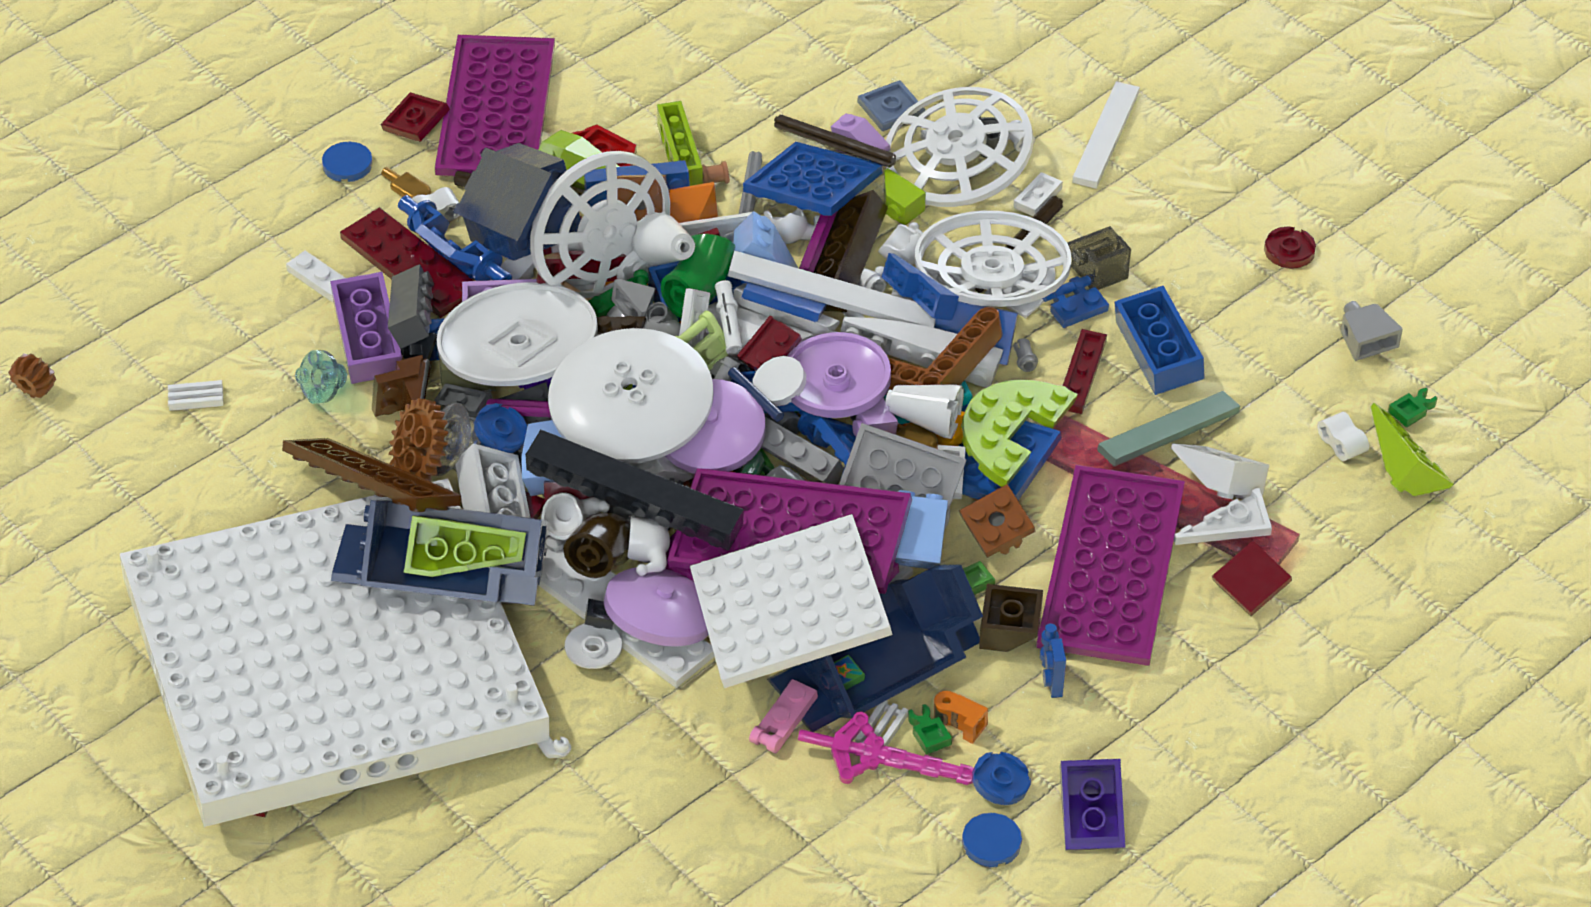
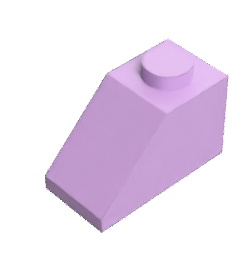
M846 113L831 126L833 133L886 151L890 149L889 143L865 118ZM836 149L837 152H841V153H844V154H848V153H845V152H843V151H840V150H837V149Z
M884 398L869 410L857 414L856 420L853 421V433L857 437L861 423L896 435L898 421L894 414L889 411V406H886Z

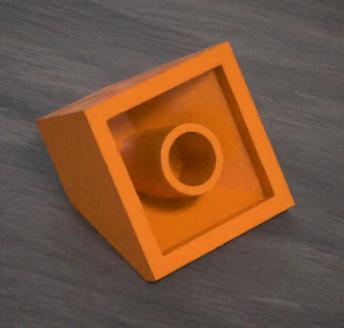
M714 182L670 190V216L678 223L718 217Z

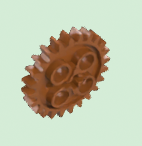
M418 398L417 400H411V405L406 404L405 412L400 411V421L395 420L396 430L391 431L394 435V440L389 441V444L393 445V449L389 452L393 459L389 464L430 482L432 481L431 475L437 476L436 467H442L440 458L441 456L445 457L446 454L443 451V447L448 445V442L444 441V437L448 434V431H444L447 421L442 420L445 412L440 411L441 406L436 405L435 401Z

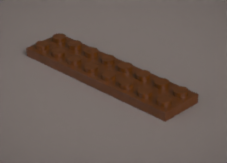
M332 439L283 440L282 451L293 455L292 458L294 460L309 462L308 465L310 467L325 469L326 474L338 475L342 481L358 484L360 489L375 491L374 494L376 496L391 498V502L394 504L407 505L410 511L425 512L426 508L446 511L448 507L460 506V494Z

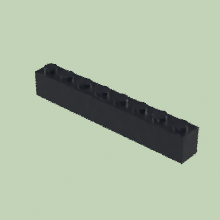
M541 429L525 454L526 470L535 476H543L555 481L560 486L576 489L585 496L596 497L613 507H621L631 511L638 517L654 520L663 527L674 528L688 537L699 538L717 548L721 547L730 550L743 526L744 509Z

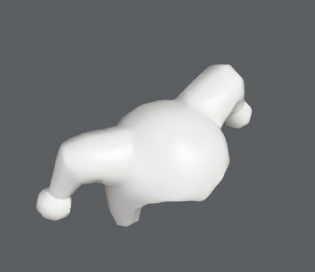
M799 208L793 213L782 217H772L769 211H764V216L775 225L785 244H792L798 240H810L820 216L816 215L814 217V225H811L807 222L803 210Z
M912 222L908 227L903 224L898 225L878 252L886 259L888 253H894L909 264L914 265L915 247L918 239L923 234L919 229L918 223ZM878 266L875 272L882 274L884 267Z
M568 493L553 495L544 504L541 519L548 520L546 538L551 536L555 539H568L571 533L586 518L600 512H607L609 504L595 497L579 500L574 495Z
M631 517L627 557L632 560L648 563L647 565L639 564L637 566L636 572L639 576H645L646 573L662 572L667 565L666 552L670 545L669 527H663L656 521L648 518Z

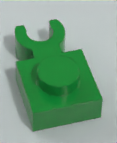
M1422 388L1418 391L1416 397L1408 393L1389 404L1388 412L1407 428L1424 418L1427 410L1435 408L1438 397L1434 396L1431 399H1426L1428 389Z
M923 704V715L917 716L910 709L908 710V721L913 726L914 737L927 755L952 745V737L939 717L931 720L930 708Z

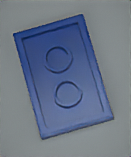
M748 282L742 294V298L813 322H818L827 307L825 303Z
M957 301L952 321L936 319L934 328L958 334L980 309L987 306ZM995 308L999 311L1003 336L994 347L1003 350L1000 364L1008 365L1018 313Z

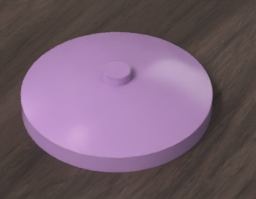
M845 332L820 334L801 342L787 356L799 361L806 373L804 390L799 396L796 395L791 399L792 403L801 410L816 416L843 418L865 412L880 402L890 386L891 369L886 353L875 342L857 334Z
M712 379L713 404L707 421L694 438L680 449L665 457L675 466L695 474L697 468L730 472L751 460L763 444L766 425L763 408L744 387L730 381Z
M631 568L618 573L608 583L604 597L605 610L610 619L631 636L662 646H686L700 642L709 635L695 583L687 577L668 569H664L662 572L646 573L645 576H639L636 568Z

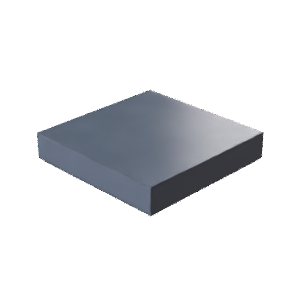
M901 80L859 95L857 103L882 132L891 129L897 119L908 108L918 102ZM923 107L912 116H920L925 112V108Z

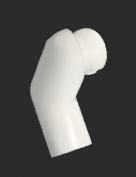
M549 736V740L537 743L544 755L549 759L563 758L571 750V745L565 737H560L561 740L555 739L552 741Z

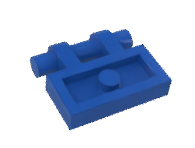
M1088 275L1081 278L1079 276L1071 278L1068 283L1063 284L1055 292L1042 298L1044 302L1053 299L1055 303L1051 304L1050 312L1063 328L1108 311L1109 303L1096 287L1089 290L1085 289L1086 286L1091 285V279ZM1071 292H1073V293L1075 294V295L1070 296V297H1068V298L1065 297V294H1068V293H1071Z
M1050 623L1045 626V630L1042 632L1041 642L1044 646L1040 649V659L1042 666L1046 668L1043 670L1044 686L1049 687L1051 698L1063 697L1066 657L1062 638H1059V634L1056 631L1057 627L1055 624Z

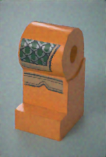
M951 691L939 692L934 698V718L939 717L944 725H951L963 731L964 740L973 744L988 725L987 707Z

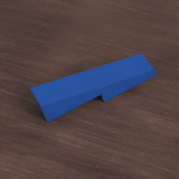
M888 253L882 278L902 297L912 298L932 318L952 321L959 296L896 254Z

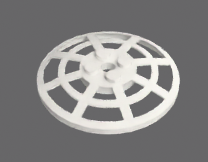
M980 87L947 89L918 101L897 119L886 138L891 147V143L903 124L911 125L905 137L904 147L893 153L896 155V161L906 156L910 165L920 173L914 184L923 190L929 178L941 181L959 180L961 193L935 194L926 192L925 204L937 207L970 205L998 194L1008 187L1026 167L1032 154L1034 143L1033 130L1023 108L1012 98L1001 92ZM982 95L989 96V98L980 101L976 99H954V96ZM944 99V102L927 109L920 116H912L923 107ZM1001 100L1012 106L1021 117L1022 123H1007L1002 113L993 105ZM955 105H973L977 107L969 114L956 113ZM945 108L946 116L941 117L935 122L926 119L932 113ZM985 111H989L999 123L983 125L979 117ZM918 127L928 130L926 139L912 144L913 135ZM1001 132L995 150L986 145V134ZM1009 132H1024L1023 146L1017 159L1012 162L1002 155L1008 143ZM954 137H962L958 141H951ZM927 148L931 159L924 166L916 159L913 153ZM980 154L987 157L980 164L967 169L966 163L972 161ZM939 163L956 165L957 172L935 171ZM994 163L1007 170L993 182L981 188L971 190L969 177L985 171ZM892 165V167H890L889 169L897 173L894 166Z
M610 151L592 155L578 162L555 181L533 221L530 235V250L533 263L538 274L549 286L558 285L564 287L560 283L573 274L584 280L596 281L593 290L574 291L583 298L598 296L614 286L613 282L604 287L607 278L617 275L620 267L618 266L609 271L611 260L622 253L627 256L634 250L630 244L637 230L636 225L639 222L634 213L635 209L643 200L647 208V214L655 213L653 202L647 193L654 179L657 180L661 187L663 197L662 213L670 215L668 187L657 168L636 154ZM616 163L634 164L644 168L648 173L641 185L631 180L617 179ZM606 165L607 181L592 186L580 196L570 187L586 173ZM617 188L630 189L636 192L627 205L617 200ZM607 190V200H603L592 207L586 203L595 195ZM563 195L572 203V206L563 219L559 233H544L549 215L556 202ZM578 211H580L584 216L580 221L578 231L569 233L572 221ZM611 225L610 231L603 235L605 228ZM568 243H578L584 252L574 262H572L569 256ZM543 244H558L560 258L566 267L554 277L546 266ZM591 259L601 261L598 273H589L580 269Z
M973 211L942 219L924 231L915 247V266L929 277L931 276L925 269L938 272L943 281L951 287L946 288L958 295V301L987 307L1017 306L1042 299L1055 292L1064 284L1071 269V251L1067 242L1057 231L1039 220L1004 211ZM980 224L981 235L967 237L953 243L944 235V233L960 227ZM990 224L1013 226L1030 231V233L1022 241L1008 236L992 235ZM1040 236L1052 244L1061 257L1045 261L1043 255L1031 245ZM934 240H937L946 248L941 253L938 264L922 261L925 250ZM982 243V246L973 248L968 252L962 249L970 245ZM993 243L1006 244L1015 248L1011 250L1006 247L995 246ZM1026 252L1037 263L1024 265L1021 255ZM952 254L962 260L961 267L946 266L947 260ZM1063 265L1062 274L1056 281L1049 286L1041 285L1046 278L1047 269ZM1039 271L1038 277L1033 283L1021 280L1023 274ZM948 274L961 275L967 282L957 285ZM1012 286L1023 289L1009 294L1002 293V289ZM974 288L991 290L992 295L976 293L970 290Z

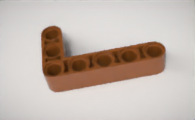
M993 307L980 309L927 369L888 358L891 369V382L888 391L893 390L896 385H961L1003 336L999 311Z

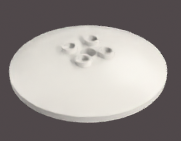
M537 282L507 284L478 293L455 307L440 325L437 334V348L445 366L463 379L490 386L525 385L553 377L560 363L570 352L582 343L596 337L598 331L597 318L594 309L585 298L565 287L558 285L549 286L547 283L538 284Z
M639 328L621 329L589 339L564 358L552 377L549 386L548 404L553 424L562 438L628 464L641 463L671 454L696 436L711 412L714 395L713 382L708 366L703 358L683 340L656 330ZM627 384H634L637 386L636 388H633L631 390L623 389V387Z

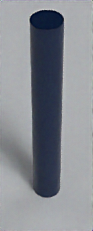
M732 367L728 371V376L738 385L744 387L776 422L783 419L784 413L736 367Z

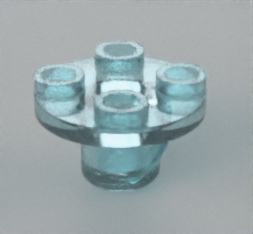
M311 350L303 358L300 368L296 370L295 379L300 384L302 392L310 403H327L335 397L338 389L345 385L347 371L342 364L337 363L334 356L328 351Z

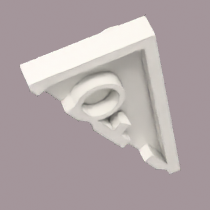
M1260 488L1253 489L1251 495L1241 501L1235 499L1228 506L1221 507L1204 516L1203 522L1194 527L1189 524L1182 528L1180 532L1175 534V545L1271 535L1272 526Z

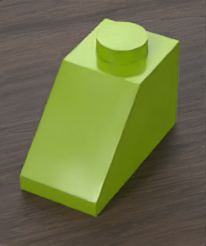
M887 168L884 171L885 204L888 207L886 214L891 219L907 225L925 211L926 192Z

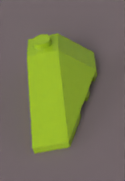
M563 130L542 141L538 149L563 159L567 170L592 155L602 153L582 136ZM606 165L598 167L596 169H604L606 168ZM584 175L571 186L585 190Z
M1375 403L1370 406L1385 469L1392 477L1390 483L1402 493L1406 490L1411 495L1418 496L1449 489L1454 485L1437 463H1432L1425 456L1426 452L1409 438L1410 434L1390 413Z
M413 515L404 573L434 577L522 561L526 533Z

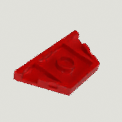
M598 124L587 127L583 131L572 132V134L585 138L602 153L610 151L637 153L636 144ZM616 163L619 167L633 166V164Z

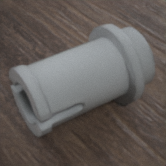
M1022 338L1017 340L1020 349L1016 342L1013 345L1018 357L1017 365L1024 372H1031L1036 368L1038 358L1032 352L1030 341Z
M726 356L724 361H720L722 365L714 379L731 382L732 378L728 376V371L732 367L738 369L740 363Z

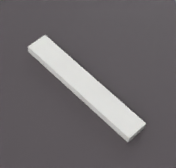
M1115 82L1073 175L1072 183L1097 189L1138 97L1140 87Z

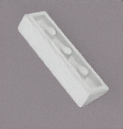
M747 283L736 287L734 290L733 298L738 305L768 317L771 315L775 320L813 333L815 336L828 333L829 330L834 331L839 325L838 320L824 314L821 315L818 322H813L742 298V294Z

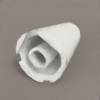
M657 212L648 214L636 225L637 230L632 238L634 251L646 263L663 265L688 259L694 252L695 243L693 238L668 214Z
M896 385L893 390H889L887 393L886 406H889L891 413L944 438L952 439L958 426L955 423L957 415H961L964 390L960 385Z

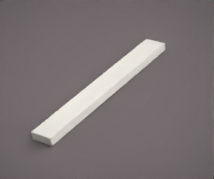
M734 251L728 272L729 277L878 319L902 321L934 328L935 319L915 301Z

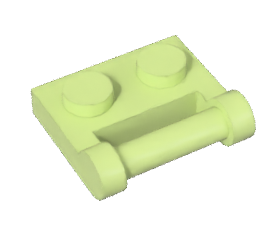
M704 311L699 315L698 321L680 336L675 337L688 343L702 330L707 328L709 334L692 348L703 358L710 371L719 359L728 356L726 352L723 330L714 315L709 311Z

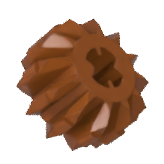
M23 353L15 360L8 371L11 382L17 385L16 388L21 389L23 394L27 393L32 398H42L46 395L57 379L54 375V370L49 368V364L31 353L29 355Z

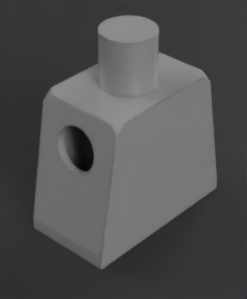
M1351 301L1345 305L1341 334L1355 361L1399 348L1403 329L1378 304L1360 307L1356 301Z

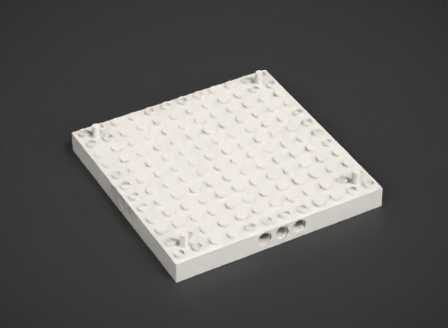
M448 478L432 482L453 491ZM373 495L120 553L122 575L204 827L549 740V715L501 602L360 586V584L331 581L332 570L345 525L367 526L368 522H364V510L366 505H370V500L392 501L391 498ZM460 506L448 507V508L461 509Z

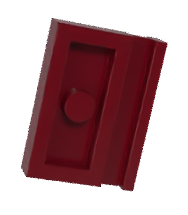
M770 315L738 353L737 357L741 362H745L750 368L757 371L763 363L772 358L788 356L802 338L799 333L782 322L776 321Z

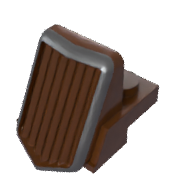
M422 355L399 360L396 361L395 371L374 375L371 409L375 417L390 415L401 410L405 412V405H411V400L425 399L431 371V364L428 359H423Z

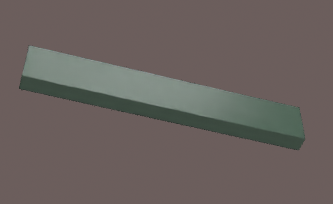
M1221 391L1098 444L1097 451L1113 466H1117L1239 413L1240 405L1224 391Z

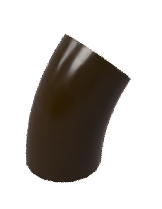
M600 513L587 518L571 533L563 548L564 557L569 566L585 577L600 578L606 576L614 566L624 564L629 560L627 555L630 521L617 513Z

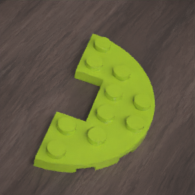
M1034 380L1004 381L983 389L969 402L962 419V442L968 456L974 457L979 463L978 469L994 483L1001 487L1009 484L1028 461L1031 451L1010 439L1028 418L1053 429L1073 405L1078 394L1061 385L1057 386Z

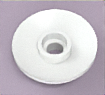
M581 624L575 627L565 640L567 657L574 664L587 669H598L610 665L619 657L622 651V639L614 628L610 630Z

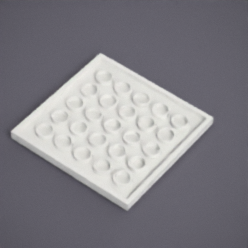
M852 514L690 566L724 688L892 635Z

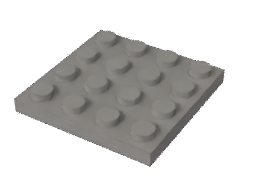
M861 423L839 485L896 492L900 490L911 491L915 493V497L926 498V494L942 495V500H948V514L966 459Z

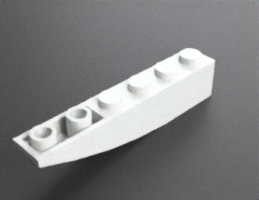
M844 317L841 332L881 341L880 347L886 354L925 368L931 365L957 335L929 326L877 318ZM993 347L965 381L985 388L991 386L998 370L1003 350Z

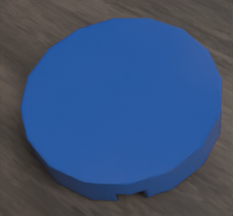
M357 142L337 143L324 152L322 156L323 171L329 178L341 182V179H347L348 182L359 180L371 171V152L366 146Z
M494 403L486 405L479 411L474 421V431L479 441L488 448L507 453L516 452L523 446L525 441L527 424L524 418L511 407L508 409L501 407L503 404Z
M989 752L978 759L972 771V782L976 791L984 799L999 805H1011L1021 801L1031 785V778L1029 780V771L1026 765L1019 758L1006 752H1000V754Z
M984 813L972 818L965 825L962 834V845L969 859L975 863L986 867H998V864L1005 863L1006 865L1019 855L1022 836L1020 828L1007 816L997 813Z

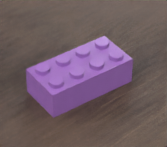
M383 272L330 281L351 384L374 380V375L395 371L396 361L402 360L399 345L388 329L390 303Z

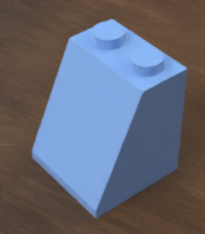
M898 491L911 493L912 503L895 562L899 565L930 569L935 565H941L948 500H942L943 496L938 494H926V498L915 497V493L911 491Z

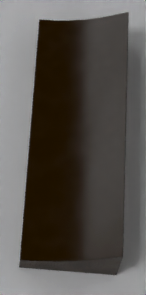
M874 190L855 196L838 210L814 273L858 285L888 209L887 205ZM828 304L825 311L847 312L846 309Z

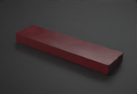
M1085 329L1081 330L1062 385L1078 394L1068 412L1083 414L1107 341V334Z

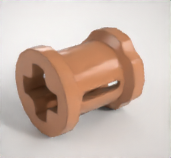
M721 161L719 165H702L703 184L723 181L727 184L730 182L726 161Z

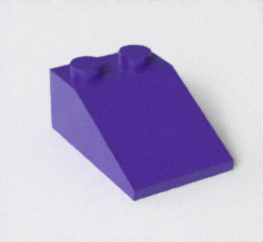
M1121 760L1061 761L1060 784L1065 850L1125 848Z

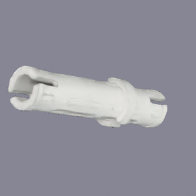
M720 281L715 285L718 298L716 308L717 312L721 315L726 352L728 355L735 356L743 348L736 315L738 306L733 298L731 282Z

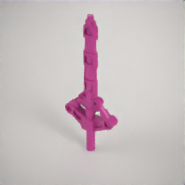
M857 712L849 722L835 732L834 737L803 729L799 731L798 741L831 748L839 779L844 784L851 783L854 777L863 774L865 770L877 769L879 764L898 769L913 770L935 778L942 776L956 779V783L969 785L973 783L972 771L974 768L970 765L960 763V766L943 762V759L928 755L921 756L907 752V750L884 746V739L874 733L875 730L868 723V716L864 712ZM861 731L867 737L864 743L853 742ZM849 753L860 756L861 764L858 763L851 766Z

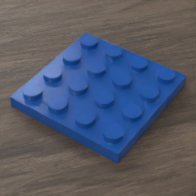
M795 141L743 182V192L758 198L771 199L780 204L793 205L801 210L818 212L823 216H832L883 173V165Z
M968 404L963 405L961 411L965 412ZM1025 421L1010 439L1031 451L1028 461L1008 484L1018 501L1060 442L1061 431ZM965 450L966 463L964 466L962 495L979 500L1001 488V486L994 483L978 469L979 463L973 456H968Z

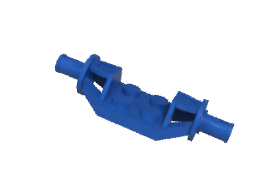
M408 195L400 199L398 208L408 215V228L417 233L432 249L469 278L476 281H490L491 279L493 281L512 280V275L501 267L502 255L488 250L476 240L463 249L451 239L447 240L444 235L450 222L437 211L434 202L423 200L417 203Z
M803 410L798 411L801 415L797 425L800 433L806 435L813 445L824 448L831 445L836 451L835 456L846 467L856 439L853 433V426L832 418L816 416Z

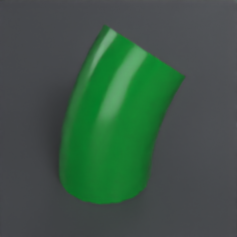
M696 234L691 236L695 243L693 254L688 259L679 261L674 270L667 274L661 282L662 297L668 308L676 316L682 318L686 288L710 293L709 304L717 296L715 285L720 281H726L735 251V244L731 240L712 234Z

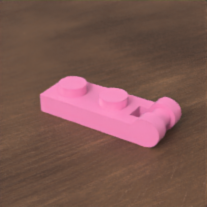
M792 679L761 723L753 728L749 741L756 745L763 744L767 750L777 753L817 699V690Z

